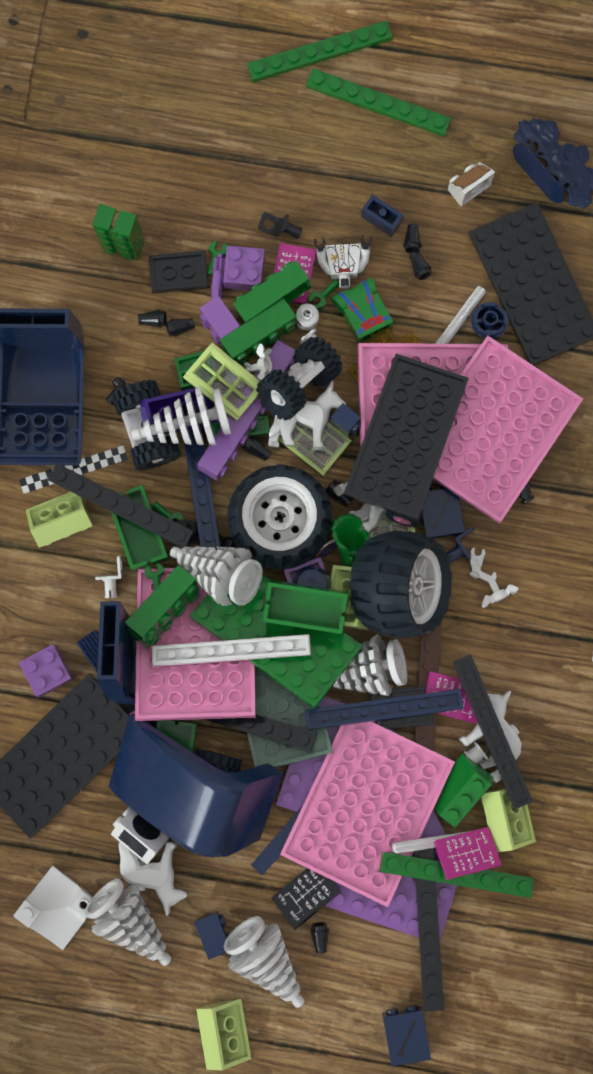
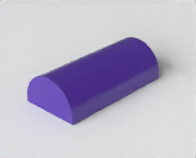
M215 383L211 385L213 389H216ZM195 388L142 400L140 405L142 421L149 420L150 425L155 424L153 415L158 412L162 422L166 421L164 408L167 406L171 409L173 419H176L174 402L178 399L181 401L185 416L189 415L184 397L189 392L196 413H199L200 409ZM204 395L207 410L214 408L215 403ZM213 420V421H210V422H211V424H212V423L219 422V420Z

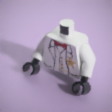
M362 235L360 244L326 245V241L322 237V244L317 245L316 239H314V245L318 248L316 250L318 264L326 274L330 275L332 280L339 279V288H350V279H356L358 273L363 272L369 262V246L372 243L371 236L370 241L366 243L363 241L364 235Z

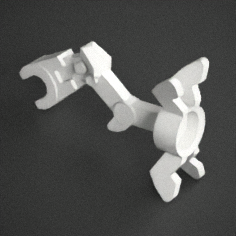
M259 344L256 353L260 358L257 364L244 363L246 370L249 373L260 371L257 377L262 380L272 370V362L269 356L272 349L268 348L265 351L264 345ZM225 368L224 372L227 375L223 379L233 385L238 377ZM241 380L237 388L241 389L246 383Z
M475 548L471 549L470 565L472 566V572L469 575L475 579L480 578L487 581L493 591L491 596L485 595L482 608L487 607L489 603L493 604L508 597L510 593H517L518 587L510 584L506 589L499 590L495 581L497 577L496 572L490 576L480 570L485 556V549H482L480 556L475 555Z

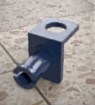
M471 527L453 540L456 547L446 552L448 557L451 556L449 558L450 564L461 556L467 562L471 560L460 539L474 531V527Z

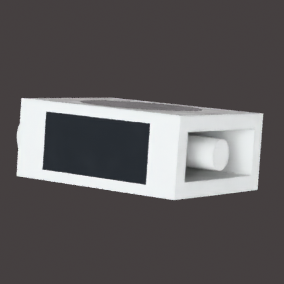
M128 807L123 813L124 818L120 816L113 824L115 829L111 835L145 864H148L170 837Z

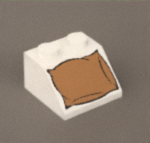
M480 162L476 165L471 164L464 170L462 175H456L449 181L448 191L462 207L491 186L495 172Z

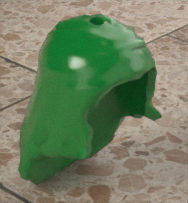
M345 514L333 520L331 533L338 546L342 564L352 567L359 548L363 547L364 542L370 539V536L364 530L359 517L354 514Z

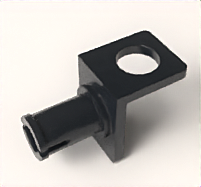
M264 212L258 225V230L275 237L285 233L298 239L302 232L301 227L288 222V214L280 219ZM266 219H271L274 222L272 229H267L264 226Z

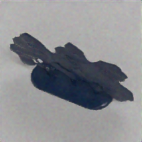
M535 118L530 122L526 120L519 121V130L514 133V139L520 144H516L513 147V155L521 168L551 201L555 203L563 202V190H566L570 206H580L582 209L588 207L592 203L590 190H593V169L585 167V162L589 159L587 146L575 147L574 144L569 143L560 146L558 144L559 130L554 121H543ZM534 142L538 144L536 152H533L535 149L532 148ZM536 157L543 158L547 162V168ZM569 183L568 187H565L563 185Z

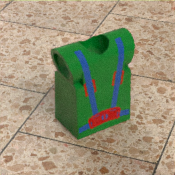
M373 277L358 283L354 289L344 290L330 297L334 306L343 314L357 343H367L393 329V320L376 292Z

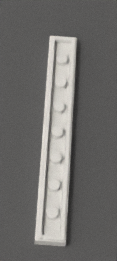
M309 634L152 646L154 667L311 655Z

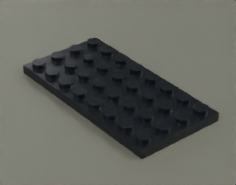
M534 203L469 231L473 245L503 309L507 312L509 322L530 364L534 366L593 340V319L538 203Z
M396 353L346 485L344 496L418 521L469 378Z
M91 673L80 681L0 759V807L30 839L119 753L130 715L119 703L105 697L97 679Z

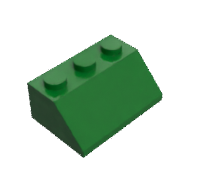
M462 753L455 761L434 809L440 817L456 828L492 785L494 777Z

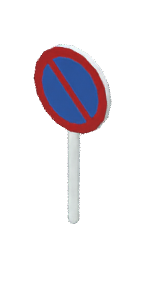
M368 516L361 519L362 523L368 519ZM333 539L326 543L316 557L324 558L338 547L335 540Z

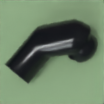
M116 377L113 380L112 384L115 388L106 398V401L111 405L114 404L111 397L112 393L126 386L125 381L120 377Z

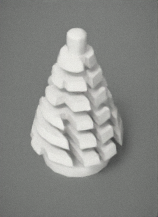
M198 386L195 388V393L200 409L199 413H196L189 392L184 396L189 415L185 416L181 401L178 399L174 402L176 419H173L171 409L167 406L164 408L166 421L162 422L158 412L153 415L155 424L150 425L149 420L143 422V428L131 430L133 440L136 441L146 437L148 442H154L153 437L158 434L160 443H167L165 432H169L172 442L179 443L176 429H180L185 444L191 445L188 426H192L197 444L204 445L199 423H203L209 444L216 445L210 421L219 420L223 434H231L220 389L213 390L215 407L207 410L202 389Z
M175 546L171 549V557L177 559L178 564L196 579L197 583L218 605H232L227 594H229L231 601L239 606L246 605L254 598L260 588L263 573L262 566L258 561L251 559L252 553L248 549L220 546L217 547L218 550L213 547L199 546L194 548L184 547L182 549Z
M378 634L372 637L370 642H363L360 652L333 686L343 689L345 685L347 690L354 691L355 687L358 692L365 693L368 691L371 694H379L380 692L381 695L389 696L393 686L388 684V681H394L397 686L406 685L408 675L407 664L400 642L397 639L390 640L386 648L384 641L381 640V636Z
M114 879L104 885L93 896L85 909V915L89 919H95L93 922L97 924L92 926V932L97 936H102L103 939L113 941L114 944L119 946L126 945L125 949L135 951L136 954L141 956L146 955L147 959L152 961L158 959L163 966L168 965L172 958L165 952L166 945L163 940H160L161 933L158 929H155V922L149 916L151 914L148 907H143L146 904L143 897L140 896L137 886L134 884L128 886L127 889H123L124 885L120 879Z
M254 916L243 921L229 934L223 946L224 950L231 955L229 959L231 962L228 963L229 969L239 973L251 982L259 984L261 988L270 990L275 996L280 995L282 1000L286 1002L291 1001L296 1008L301 1007L305 999L299 994L300 985L296 981V974L293 971L291 960H289L279 926L271 923L269 926L268 924L265 925L264 920L260 916Z

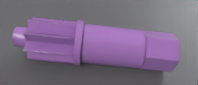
M218 254L217 258L214 257L210 299H214L217 296L220 299L222 298L225 259L222 254Z

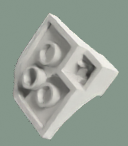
M53 865L13 916L26 927L36 931L64 950L88 918L85 915L86 908L81 907V902L85 901L88 905L93 897Z

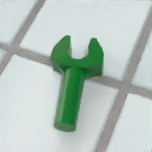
M216 240L210 244L208 250L212 253V259L207 272L208 275L213 276L214 257L217 258L218 254L226 257V243L223 244L221 251L215 250L217 247Z
M334 279L322 292L313 291L309 296V303H312L314 299H319L320 303L316 305L317 310L326 307V297L339 286L338 281Z
M157 501L152 505L158 513L172 521L174 519L184 520L179 512L171 514Z
M159 562L156 563L158 569L156 573L151 572L149 565L145 568L146 579L153 580L154 589L161 584V576L165 575L164 568Z

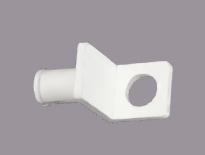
M122 555L117 556L118 574L95 577V580L104 581L105 598L117 597L116 580L123 578Z

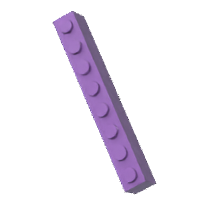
M279 340L276 341L271 354H269L272 362L271 371L281 369L282 372H287L296 361L293 359L295 350ZM257 371L254 377L257 378L259 381H261V380L257 377L258 374L260 373V371ZM247 386L243 395L248 397L253 389ZM240 397L235 406L239 408L245 400ZM257 397L237 421L230 415L227 417L231 434H223L220 428L215 436L216 445H209L197 464L198 470L218 481L220 476H225L230 460L233 462L239 453L237 449L240 445L244 446L249 437L247 435L250 429L254 430L259 422L257 420L258 416L266 412V406L260 403L261 399Z

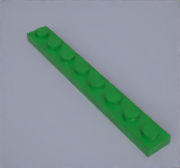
M386 20L249 62L247 67L254 83L391 41L393 36Z
M314 68L306 84V88L442 137L445 136L451 117Z
M383 851L379 872L527 898L532 896L534 878L491 870H484L446 881L440 861Z

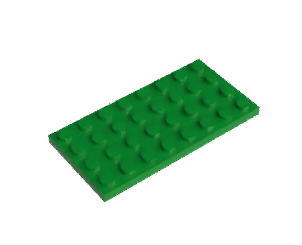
M263 574L260 588L254 598L246 605L239 606L231 601L229 594H227V597L232 605H218L207 594L189 616L221 641L310 635L311 655L252 659L248 661L314 709L363 647V645L344 632L338 634L263 622L265 604L269 601L266 600L268 582L270 581Z

